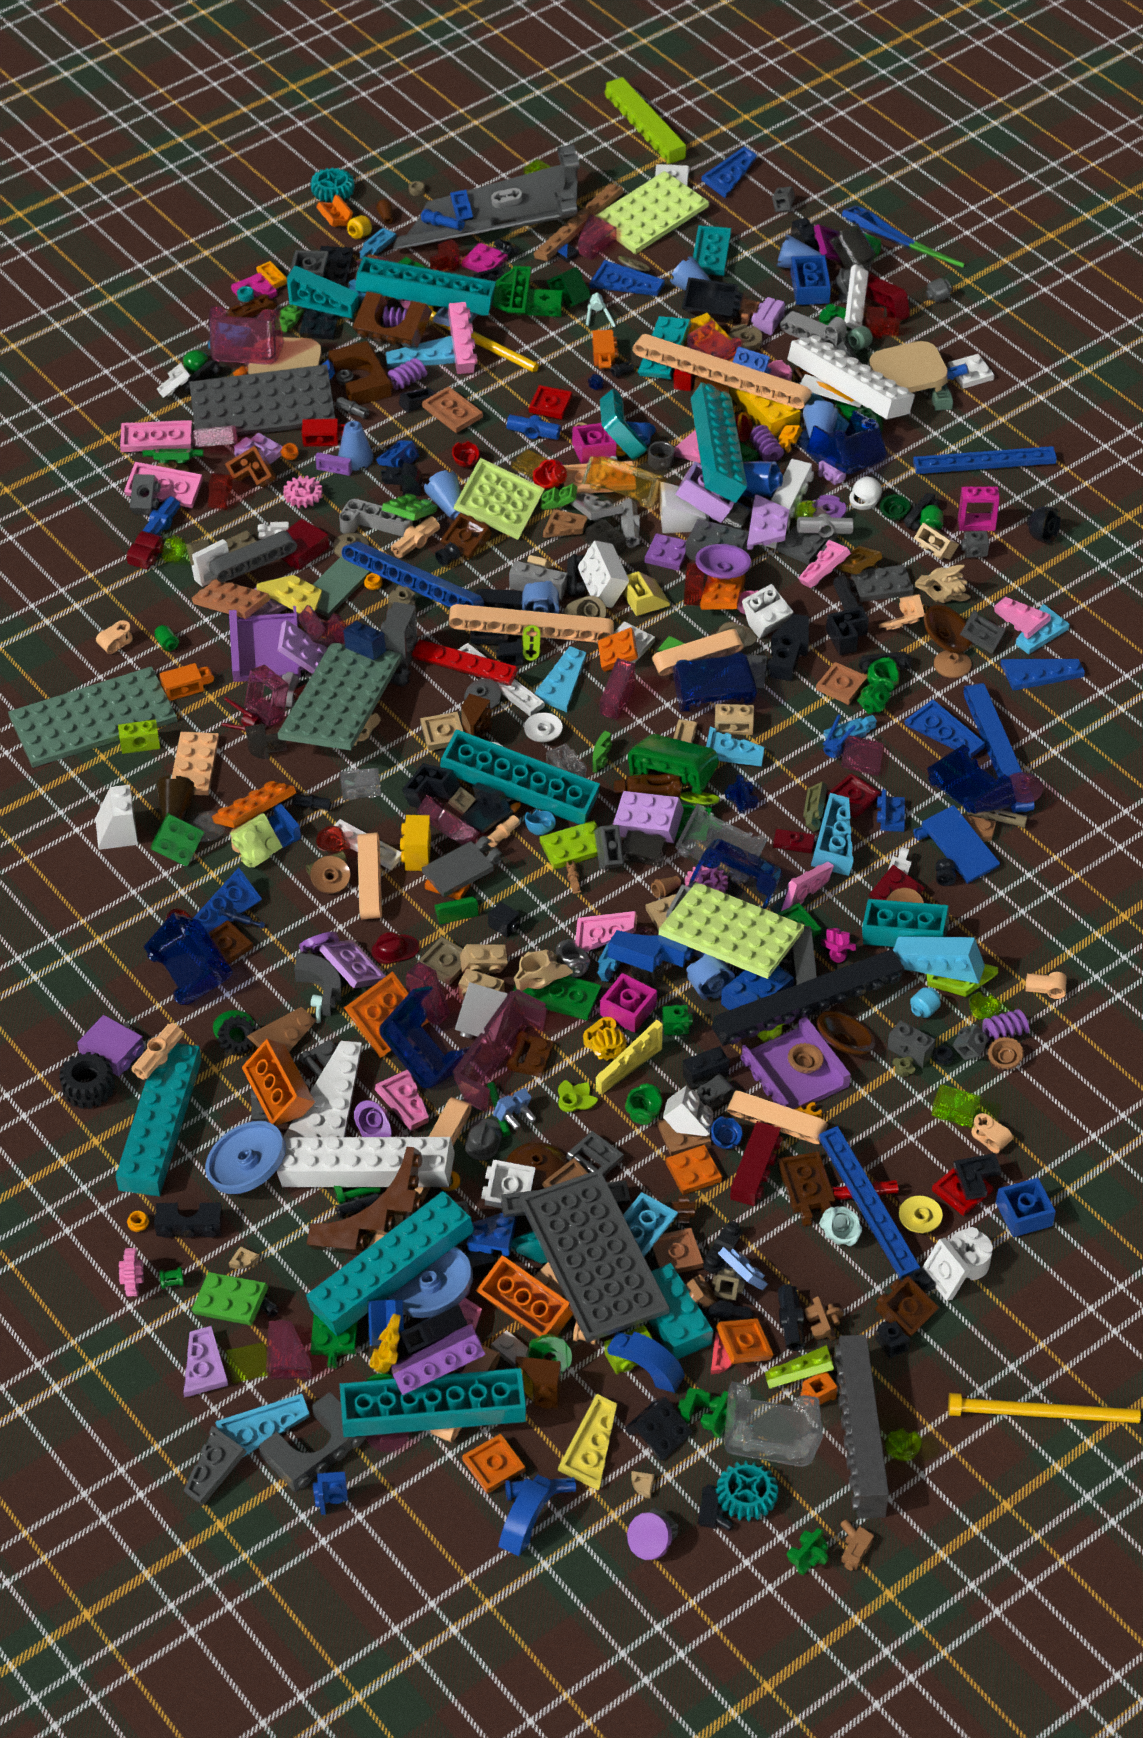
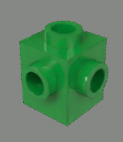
M877 682L863 688L857 701L868 714L878 713L886 707L885 704L891 694L881 682Z
M687 1005L663 1007L664 1035L689 1034V1026L693 1025L692 1013H688Z

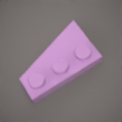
M209 1326L191 1331L189 1333L184 1397L228 1386L212 1327Z

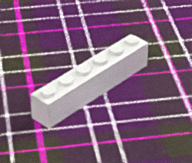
M791 459L783 475L782 486L776 489L771 499L772 502L789 509L787 530L790 526V519L795 517L796 507L801 504L802 495L807 492V483L812 482L814 476L811 463ZM773 542L765 546L776 549L779 542Z

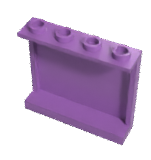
M293 606L294 613L249 616L247 619L237 617L236 610H229L233 682L282 679V675L287 672H292L298 678H301L300 670H304V668L277 651L282 623L288 620L296 626L301 624L300 613L296 612V606Z
M807 1017L799 1019L798 1028L751 1050L746 1045L742 1046V1063L744 1066L749 1067L754 1079L761 1083L767 1096L770 1095L776 1104L791 1109L801 1106L803 1109L809 1103H816L850 1086L851 1074ZM800 1043L815 1045L823 1053L822 1066L819 1070L807 1074L796 1071L790 1066L787 1059L790 1049Z
M470 1324L397 1359L395 1365H391L392 1374L403 1395L484 1356L485 1353L473 1325Z

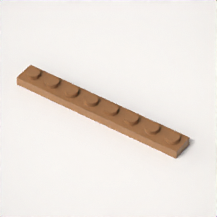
M609 184L580 210L576 216L570 219L534 252L535 259L549 261L557 253V250L569 243L590 224L596 214L606 209L623 194V187Z

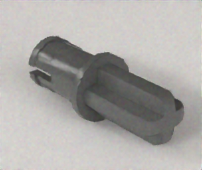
M342 397L336 400L335 405L348 411L350 415L355 414L363 419L367 418L365 414L369 415V409L358 405L355 401L351 402Z

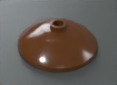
M934 605L925 612V629L936 645L953 653H962L970 647L972 642L960 635L966 621L956 611L947 606Z
M826 1011L817 1020V1026L823 1038L832 1047L841 1052L862 1055L871 1052L875 1046V1039L871 1031L860 1021L847 1014L837 1011Z
M545 1142L523 1144L514 1149L506 1160L509 1163L535 1167L531 1191L544 1189L542 1186L543 1182L568 1163L566 1156L560 1149Z

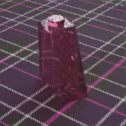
M592 214L589 215L578 240L579 254L592 260L617 241V227Z
M236 425L194 429V433H191V443L195 444V447L238 443Z
M617 658L600 700V715L616 720L619 718L635 690V663Z
M418 962L407 972L406 990L426 1018L438 1026L450 1015V1010L436 970Z
M269 1321L266 1360L267 1379H312L311 1362L291 1321Z

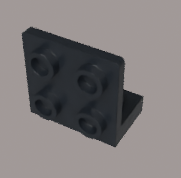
M477 782L472 787L475 799L478 802L457 820L459 824L485 833L511 810L504 792Z
M666 1397L653 1400L624 1427L629 1435L638 1433L659 1460H664L692 1433L691 1428Z

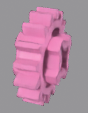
M299 476V479L293 477L292 482L287 481V485H284V498H286L287 503L291 502V506L296 504L297 508H300L301 505L307 508L309 504L314 506V502L318 503L319 498H322V485H320L319 481L315 482L314 477L311 479L308 476L305 478Z
M700 864L699 869L693 867L692 872H687L685 886L692 888L698 882L726 894V890H728V877L724 875V870L718 871V866L711 868L710 864L707 867Z
M125 1248L124 1261H119L120 1284H125L127 1296H137L139 1283L144 1282L143 1260H138L136 1248Z

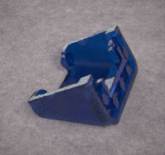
M742 652L734 653L732 656L710 659L679 660L672 669L680 712L689 711V706L694 704L696 707H699L700 703L729 699L741 701V698L744 699L745 703L755 701L757 695L756 683L748 657L743 655Z
M964 744L927 768L930 784L934 787L936 786L962 805L968 813L978 814L1010 808L1016 804L1011 778L1004 774L996 780L979 767L977 759L969 757L968 752H970V749Z
M172 913L143 946L148 953V958L155 963H163L178 987L173 991L174 999L180 1005L191 1004L227 981L233 974L231 967L205 927L198 920L191 917Z

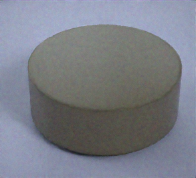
M420 181L410 183L409 193L413 196L423 195L425 193L424 183Z

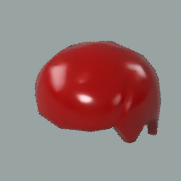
M469 441L465 443L457 442L452 448V456L457 465L468 468L478 463L480 451L475 444Z

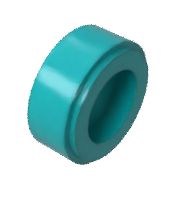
M248 286L240 287L237 290V298L242 302L251 301L254 298V290Z

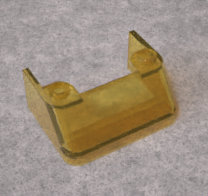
M597 455L590 456L581 484H589L591 489L600 491L602 488L637 499L642 507L650 508L655 505L660 495V482H666L667 478L606 456Z

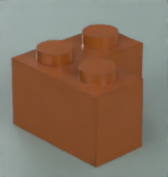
M257 446L251 447L225 463L232 478L239 482L251 475L256 485L263 488L278 479L263 451Z

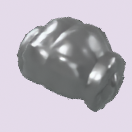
M567 939L559 942L556 946V955L558 956L556 962L565 964L572 969L573 973L568 976L580 977L585 974L590 964L587 953L578 947L574 940Z

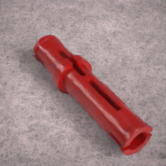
M876 1180L871 1183L878 1196L898 1194L897 1180L878 1182ZM846 1186L832 1187L835 1201L853 1198Z

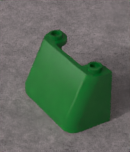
M650 734L631 748L628 753L630 776L639 775L642 772L643 774H648L650 769L681 776L682 784H687L688 782L693 787L692 793L701 795L719 764V757L713 748L659 734Z

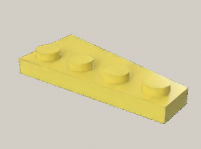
M656 1020L612 1063L597 1075L596 1090L601 1095L662 1050L663 1024L660 1021Z
M596 1394L558 1467V1471L570 1477H575L576 1480L599 1491L617 1403Z

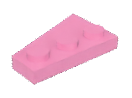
M410 1069L375 1085V1091L411 1131L428 1123L429 1116L422 1098L419 1097Z

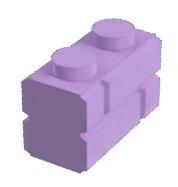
M767 297L764 303L759 304L758 312L752 316L753 326L765 334H773L785 314L784 301H775V299Z

